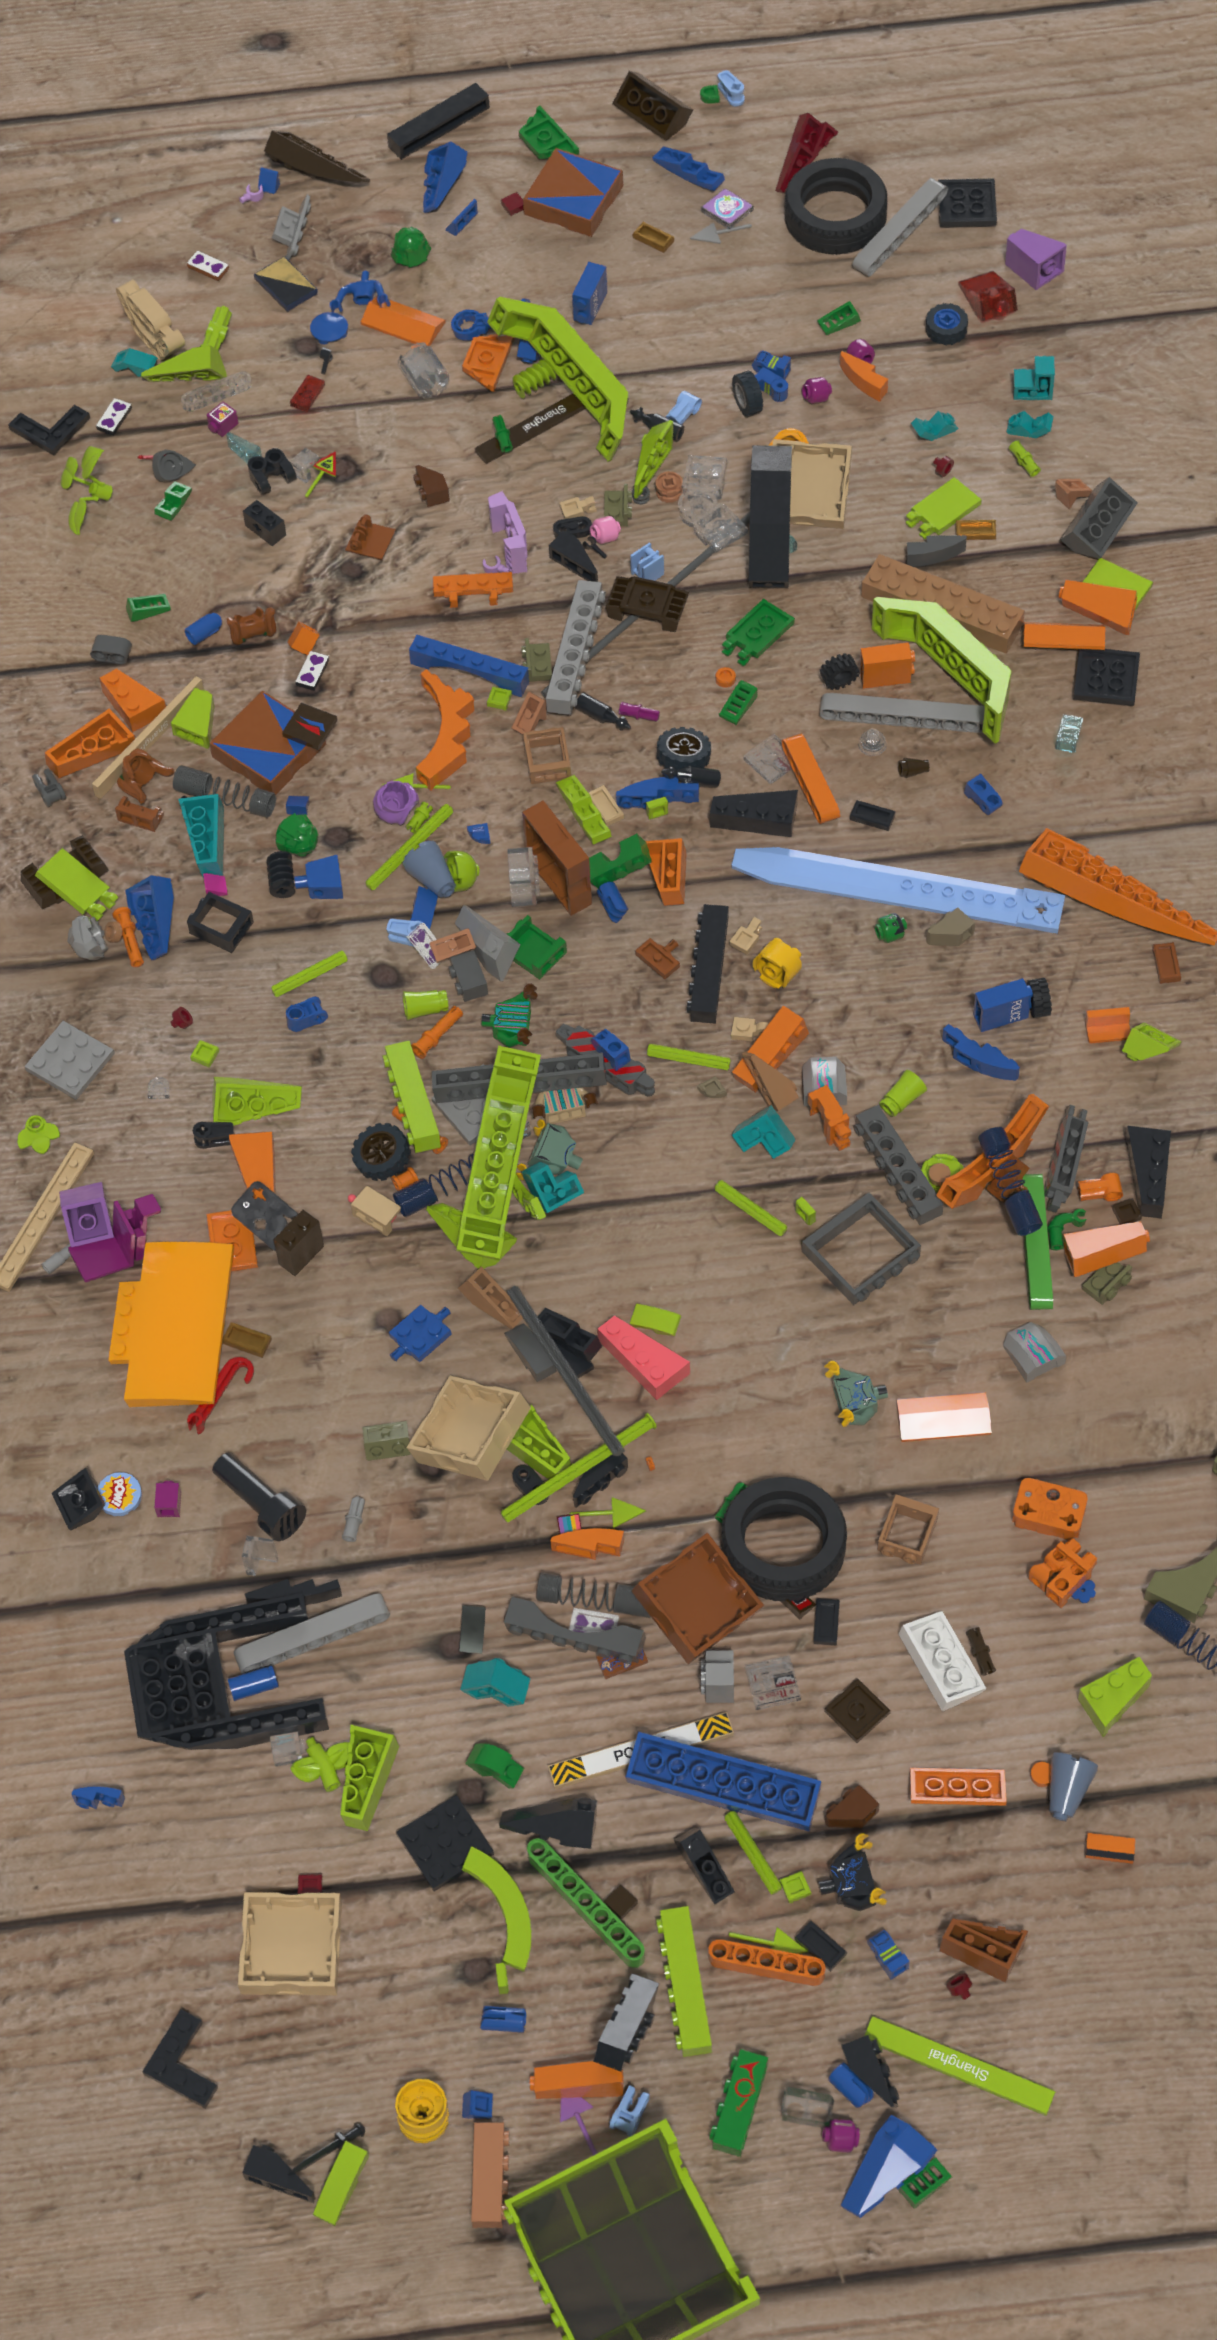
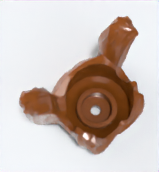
M257 607L256 611L251 615L243 617L237 614L233 618H227L232 642L236 645H241L246 639L253 636H273L276 633L275 609L269 607L264 613L260 607Z
M134 749L123 758L122 774L118 778L117 783L122 791L134 797L142 804L146 801V794L141 787L153 778L155 772L168 777L174 774V769L165 767L143 749Z

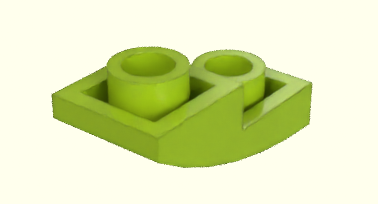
M636 1304L630 1325L635 1328L653 1330L656 1334L675 1336L681 1315L652 1306Z

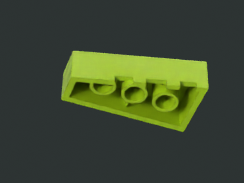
M350 1725L351 1735L350 1743H348V1762L345 1769L346 1779L345 1786L343 1787L340 1815L346 1826L368 1831L397 1755L399 1745L392 1734Z

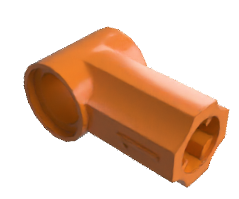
M1117 1173L1105 1174L1100 1179L1078 1181L1077 1184L1078 1195L1081 1201L1104 1198L1106 1201H1117L1123 1197L1120 1177Z

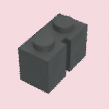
M472 950L450 957L451 966H448L451 978L456 979L457 983H454L458 995H462L464 1002L488 995L487 982L475 951Z

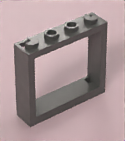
M867 1193L802 1241V1252L855 1305L859 1301H865L875 1289L882 1288L892 1276H898L908 1264H914L920 1258L921 1245L870 1193ZM870 1212L907 1251L854 1290L824 1259L818 1250Z

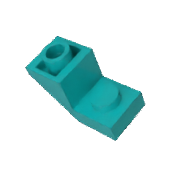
M128 348L117 353L111 368L116 372L129 368L138 377H141L142 372L154 367L158 358L154 355Z
M937 411L929 421L915 418L911 423L920 437L930 441L958 430L954 423V417L949 413L945 414Z
M1022 411L1009 418L1007 433L1016 436L1038 438L1051 432L1054 416L1048 412L1033 419L1027 412Z

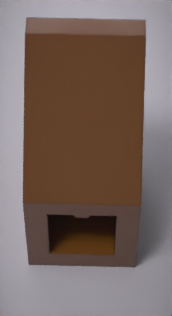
M420 465L415 466L414 482L416 486H420L419 495L421 500H425L427 507L449 502V488L444 475Z
M860 1785L854 1790L850 1788L843 1795V1800L838 1805L833 1804L826 1811L825 1824L830 1828H863L879 1813V1803Z

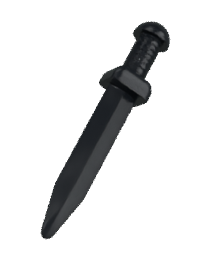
M357 2123L354 2124L353 2129L345 2134L337 2132L334 2142L303 2160L288 2173V2176L306 2169L338 2148L341 2150L345 2141L351 2142L359 2136L363 2137L365 2135V2127Z

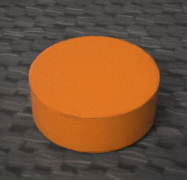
M723 667L716 672V683L720 687L728 688L734 685L736 674L733 669Z
M1038 1762L1033 1765L1030 1777L1035 1785L1039 1787L1050 1785L1051 1765L1049 1763Z

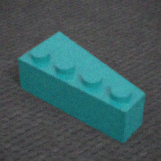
M219 794L178 799L195 860L202 877L204 878L203 874L205 873L222 876L224 806Z

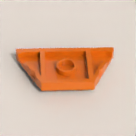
M498 334L473 337L462 365L463 372L494 392L515 337L507 335L498 337Z

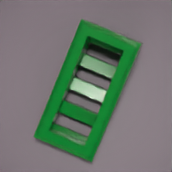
M850 301L817 320L826 336L861 321L858 312ZM826 322H829L831 325L829 328L826 326Z
M166 594L127 598L126 611L131 622L171 610Z
M740 680L719 713V717L737 725L758 697V689ZM731 710V711L737 713V715H734V714H732V713H730V712H728V711Z
M934 2158L917 2175L914 2173L903 2182L904 2185L898 2190L915 2209L949 2181L952 2176L938 2159ZM933 2167L943 2176L941 2179L931 2170ZM926 2173L935 2182L933 2185L924 2176ZM919 2179L927 2187L926 2190H924L917 2182ZM912 2185L920 2193L918 2196L911 2190L910 2187Z

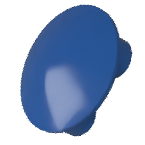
M322 313L311 322L310 331L320 344H327L347 336L348 322L345 317L338 313Z

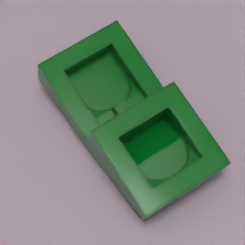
M174 481L165 491V498L154 508V514L172 521L185 504L192 488Z

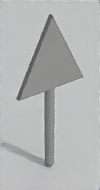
M713 222L690 239L721 244L718 234L750 228L752 225L746 224L716 230Z

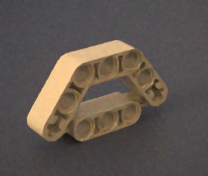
M134 280L116 288L118 298L135 333L159 361L177 353L185 345V340L180 331L177 329L173 331L170 328L172 322L169 315L145 288L140 289Z

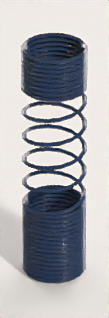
M994 1127L982 1132L978 1140L985 1157L991 1159L989 1167L996 1169L993 1177L1000 1179L997 1187L1004 1189L1001 1197L1007 1199L1004 1204L1016 1234L1024 1236L1034 1233L1042 1227L1043 1223L1031 1193H1029L1030 1191H1020L1010 1198L1003 1196L1006 1189L1019 1187L1025 1183V1180L1016 1181L1005 1188L999 1186V1182L1002 1179L1017 1176L1021 1173V1170H1014L1001 1178L995 1176V1172L998 1169L1013 1166L1017 1163V1160L1007 1161L997 1168L991 1166V1162L994 1159L1004 1158L1013 1153V1150H1007L1010 1147V1141L1004 1128Z
M474 1153L469 1154V1164L465 1160L459 1159V1169L455 1165L450 1164L449 1174L445 1170L440 1169L439 1179L435 1175L430 1174L429 1183L426 1179L422 1178L393 1193L395 1203L401 1207V1214L407 1218L438 1201L432 1187L431 1176L439 1182L445 1195L448 1196L441 1179V1171L449 1177L455 1190L458 1191L452 1178L451 1166L458 1171L467 1186L468 1183L463 1176L460 1161H463L471 1170L470 1156L473 1160Z
M1157 1602L1147 1615L1144 1625L1163 1637V1639L1169 1641L1173 1646L1177 1644L1178 1649L1185 1647L1189 1643L1187 1648L1188 1656L1193 1655L1199 1650L1197 1662L1201 1663L1209 1657L1207 1670L1216 1667L1217 1663L1209 1668V1663L1217 1649V1644L1205 1658L1199 1661L1200 1653L1210 1635L1206 1637L1195 1651L1189 1654L1190 1646L1200 1628L1196 1630L1184 1645L1179 1647V1642L1189 1629L1191 1622L1164 1602Z

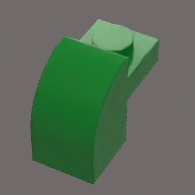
M486 1743L475 1744L465 1763L482 1777L493 1776L509 1789L515 1788L524 1770L521 1765L511 1759L512 1755Z

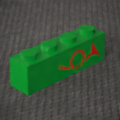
M740 2049L738 2057L733 2056L730 2066L733 2075L731 2080L727 2079L723 2090V2093L727 2094L725 2102L719 2103L716 2114L717 2117H720L717 2126L713 2125L709 2140L713 2141V2149L738 2157L742 2156L767 2071L768 2057Z

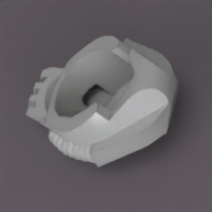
M78 916L72 921L67 942L77 956L87 958L88 960H99L104 957V952L108 949L106 942L102 938L104 931L101 930L98 921H95V917L90 919L88 916Z

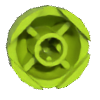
M464 851L447 852L444 855V859H447V866L456 885L454 892L470 889L474 885L477 876H479L478 864H476L470 854Z

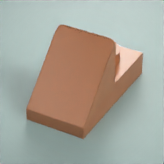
M1057 479L1055 482L1056 497L1068 509L1072 507L1077 498L1089 497L1093 491L1081 479Z
M529 691L512 725V729L521 734L534 731L539 719L546 720V700Z
M469 928L429 942L436 963L476 949Z

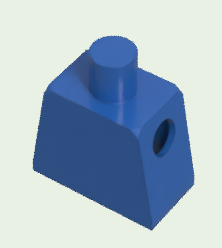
M338 855L308 862L305 864L306 875L294 877L296 889L308 887L309 896L312 899H343Z

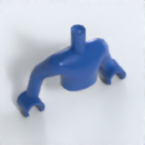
M363 271L361 281L343 286L339 290L336 299L332 300L329 305L332 312L336 308L343 312L341 303L345 295L353 294V301L356 304L366 305L373 300L375 292L378 294L377 301L379 307H382L381 305L384 302L389 307L390 301L387 294H384L381 283L378 280H369V272Z

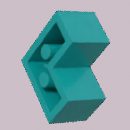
M1035 356L1034 369H1014V400L1053 399L1055 379L1054 356Z
M538 1162L521 1172L531 1194L538 1197L546 1213L584 1193L577 1175L573 1172L565 1171L554 1177L548 1164Z
M493 1658L490 1661H478V1663L468 1664L460 1690L476 1700L492 1697L511 1707L524 1704L531 1679L523 1675L521 1670L506 1665L504 1660Z

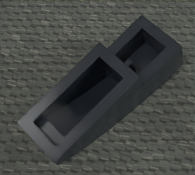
M547 1308L539 1314V1320H541L554 1342L575 1356L589 1363L602 1348L598 1337L581 1329L577 1322Z

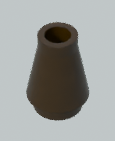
M903 758V760L898 762L899 775L905 778L929 772L930 769L928 760Z

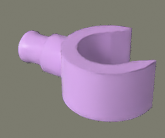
M249 184L246 187V193L239 198L240 202L244 203L249 200L253 202L260 201L264 196L262 185H260V190L257 193H252Z
M496 556V565L492 567L488 566L485 559H483V570L485 573L510 572V568L502 565L498 556Z

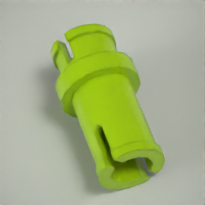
M422 802L420 807H416L414 810L415 814L406 825L407 830L410 827L412 828L410 830L411 833H415L423 822L429 819V813L433 808L431 805L427 808L428 803Z

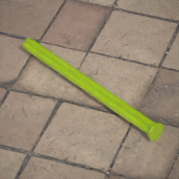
M646 1413L644 1418L616 1435L623 1447L650 1429L657 1428L650 1414ZM604 1443L502 1510L501 1515L506 1522L512 1521L611 1456L612 1453L608 1446Z

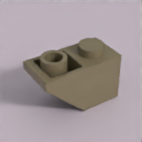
M957 907L954 911L946 913L940 922L934 923L928 928L926 943L939 946H960L974 935L975 922Z

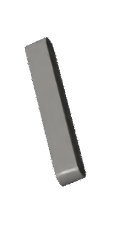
M933 178L928 179L858 253L853 261V268L869 277L873 275L945 198L948 187Z
M373 1594L237 1648L233 1654L241 1674H245L264 1667L273 1666L382 1623L390 1617V1613L382 1595Z

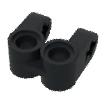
M270 449L265 453V457L254 456L248 461L250 480L261 495L271 491L267 480L269 475H282L287 483L297 479L293 466L281 449Z

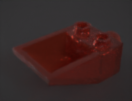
M994 271L958 281V285L973 312L982 321L1005 316L1018 310L1015 289Z

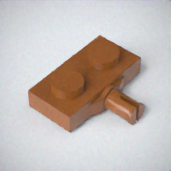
M649 938L635 950V955L664 979H667L680 967V962L671 954L679 946L674 939L664 947Z
M1012 1155L1008 1161L1017 1160V1163L1008 1168L1001 1169L996 1177L1001 1178L1014 1170H1021V1173L1012 1178L1002 1179L999 1182V1186L1005 1188L1016 1181L1022 1180L1030 1168ZM994 1178L986 1189L1000 1201L1004 1202L1006 1199L1001 1197L1004 1189L997 1187L1000 1179ZM1021 1185L1016 1188L1006 1189L1003 1196L1008 1197L1015 1190L1020 1192L1022 1191L1021 1189L1028 1190V1188Z

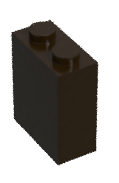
M303 1209L273 1239L279 1265L294 1276L324 1247L319 1221Z

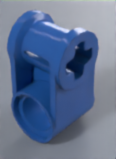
M311 997L287 1008L286 1020L289 1030L299 1032L313 1025L321 1024L328 1018L327 1012L320 1005L319 997Z

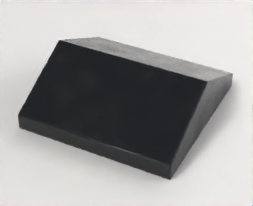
M88 1468L81 1470L51 1493L69 1530L95 1520L105 1506Z

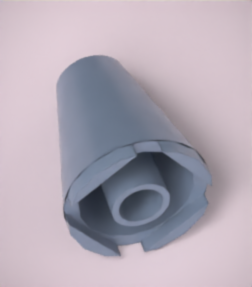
M425 841L418 844L420 848L417 850L411 849L403 861L406 872L437 896H451L456 885L439 845L435 841Z
M1053 1753L1051 1758L1049 1812L1053 1813V1818L1061 1821L1073 1818L1097 1773L1098 1765L1081 1757L1079 1759L1073 1758L1070 1754Z

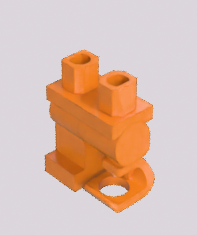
M828 1085L808 1093L810 1116L818 1112L821 1113V1119L824 1121L823 1134L828 1145L835 1144L839 1151L849 1147L851 1144L849 1140L851 1136L849 1116L847 1113L843 1114L841 1106Z
M1074 1538L1065 1544L1060 1541L1056 1548L1045 1556L1044 1563L1034 1565L1029 1571V1580L1043 1592H1046V1596L1061 1609L1071 1595L1085 1581L1091 1578L1092 1570L1097 1564V1557L1091 1552H1087L1082 1558L1077 1555L1081 1550V1545ZM1054 1572L1058 1573V1575L1047 1585L1049 1577H1051Z

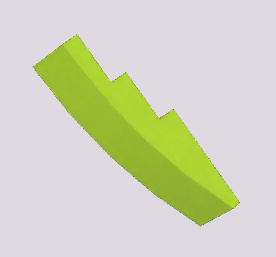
M575 775L556 782L566 804L593 845L612 837L610 829L602 820L601 813L592 803L590 794Z

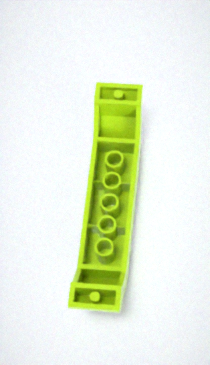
M505 297L496 298L487 323L498 336L504 334L529 341L601 424L600 440L596 448L608 462L611 461L623 437L628 391L625 386L617 380L601 359L596 356L588 344L582 340L576 330L568 324L563 315L555 308Z
M884 597L874 598L872 630L883 640L890 638L917 643L985 706L982 732L994 743L999 742L1009 701L1010 668L1004 665L995 654H992L983 643L979 642L971 632L967 631L939 604Z
M498 1045L483 1106L461 1213L456 1251L500 1260L505 1224L529 1104L541 1057L539 1054Z

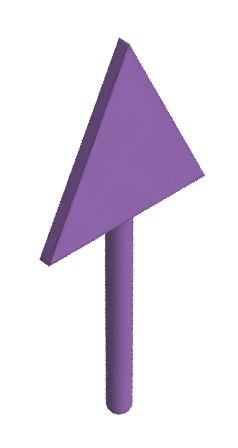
M582 2097L561 2098L560 2123L575 2116L593 2156L596 2155L597 2151L580 2117V2113L593 2108V2106Z

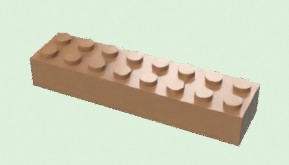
M881 554L878 555L862 582L861 597L873 601L876 597L935 602L945 609L967 631L971 632L979 642L1006 654L1024 623L1025 610Z

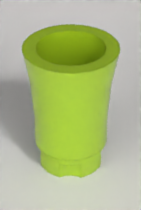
M446 990L403 991L402 993L404 1013L407 1021L420 1016L440 1013V1011H448Z
M905 1070L897 1083L879 1103L880 1107L886 1114L895 1117L916 1098L927 1092V1087L914 1072Z

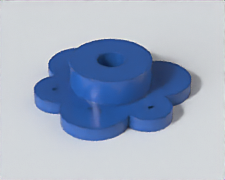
M1091 1580L1085 1581L1072 1594V1598L1079 1599L1081 1603H1088L1090 1598L1096 1595L1094 1591L1095 1583Z

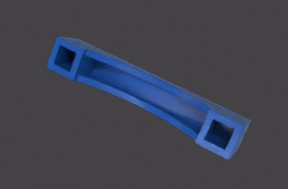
M417 634L409 648L410 663L425 669H430V667H449L478 675L502 689L512 690V695L519 697L523 696L529 684L528 667Z

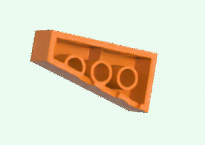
M109 708L45 752L46 765L58 778L64 777L121 754L135 740V735Z

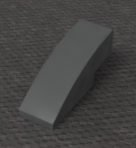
M927 536L926 542H907V565L920 567L953 558L966 551L967 536Z
M524 1323L504 1333L526 1369H529L536 1382L556 1373V1367L542 1348L537 1337Z

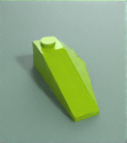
M671 420L652 427L648 434H645L642 438V449L634 484L635 499L642 494L644 487H647L672 451L673 421Z
M214 1077L212 1096L213 1122H232L235 1126L252 1119L257 1120L263 1116L300 1108L302 1086L241 1078Z
M444 1203L427 1206L426 1211L457 1247L462 1211ZM504 1231L500 1260L517 1240L516 1237L507 1231ZM461 1252L465 1259L473 1263L476 1268L482 1267L485 1269L486 1267L496 1265L500 1261Z

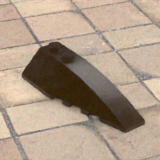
M271 131L264 152L270 154L269 158L275 161L281 160L285 162L284 166L290 169L297 168L309 174L328 179L370 182L368 177L355 169H346L347 165L345 163L334 160L335 157L322 153V149L286 131Z

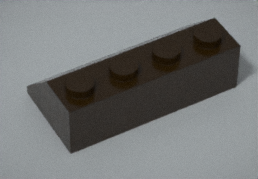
M629 71L612 103L664 140L670 139L685 127L693 112L692 108L645 76Z

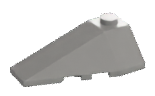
M463 905L455 925L459 931L469 928L476 949H474L476 956L487 972L498 980L503 981L521 944L468 906Z

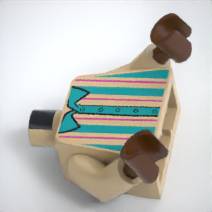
M583 1088L541 1092L538 1094L532 1107L533 1119H536L535 1117L543 1116L546 1124H554L585 1117V1105L587 1109L590 1108L589 1105L591 1104L598 1105L596 1094L588 1093Z

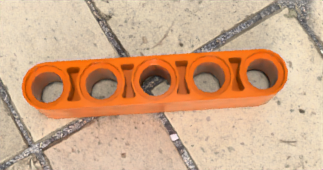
M800 733L782 739L783 751L818 823L822 824L840 818L839 807L804 735Z
M715 1940L708 1948L709 1962L716 1968L810 1986L820 1985L825 1979V1964L817 1957L726 1940ZM717 1950H722L726 1953L720 1958L713 1955ZM745 1954L749 1957V1960L740 1962L737 1960V1957ZM764 1959H770L773 1964L765 1967L760 1962ZM792 1963L797 1968L793 1971H788L784 1966ZM811 1968H817L821 1973L813 1976L808 1971Z

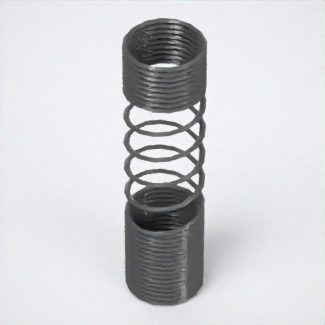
M180 765L174 774L172 786L174 790L195 797L209 794L213 778L210 773ZM220 776L215 780L213 794H216L219 788ZM228 779L225 782L221 801L223 800L226 806L233 803L236 809L243 806L246 812L250 811V813L266 818L271 816L276 803L275 793L257 788L252 794L249 810H246L244 803L249 794V785L245 787L242 804L236 807L234 800L238 795L240 783H236L232 801L226 804L225 796L230 787V780Z
M545 1572L540 1574L537 1586V1601L557 1604L560 1600L561 1605H564L571 1590V1603L573 1607L578 1604L582 1594L583 1606L587 1609L594 1595L595 1608L600 1610L606 1596L608 1612H611L614 1608V1613L644 1618L651 1617L631 1592L634 1586L618 1584L613 1605L609 1610L608 1582L606 1583L601 1604L597 1608V1581L594 1582L591 1597L586 1606L585 1579H583L578 1599L574 1605L573 1577H571L566 1598L562 1603V1576Z

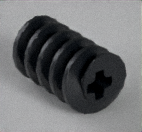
M286 851L274 852L266 860L269 892L276 898H288L295 893L293 863L291 861L292 854Z

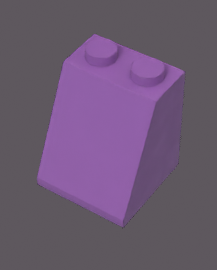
M1020 229L1007 238L1005 265L1037 290L1064 272L1067 245L1063 242Z
M102 1182L59 1192L61 1209L71 1247L114 1238Z

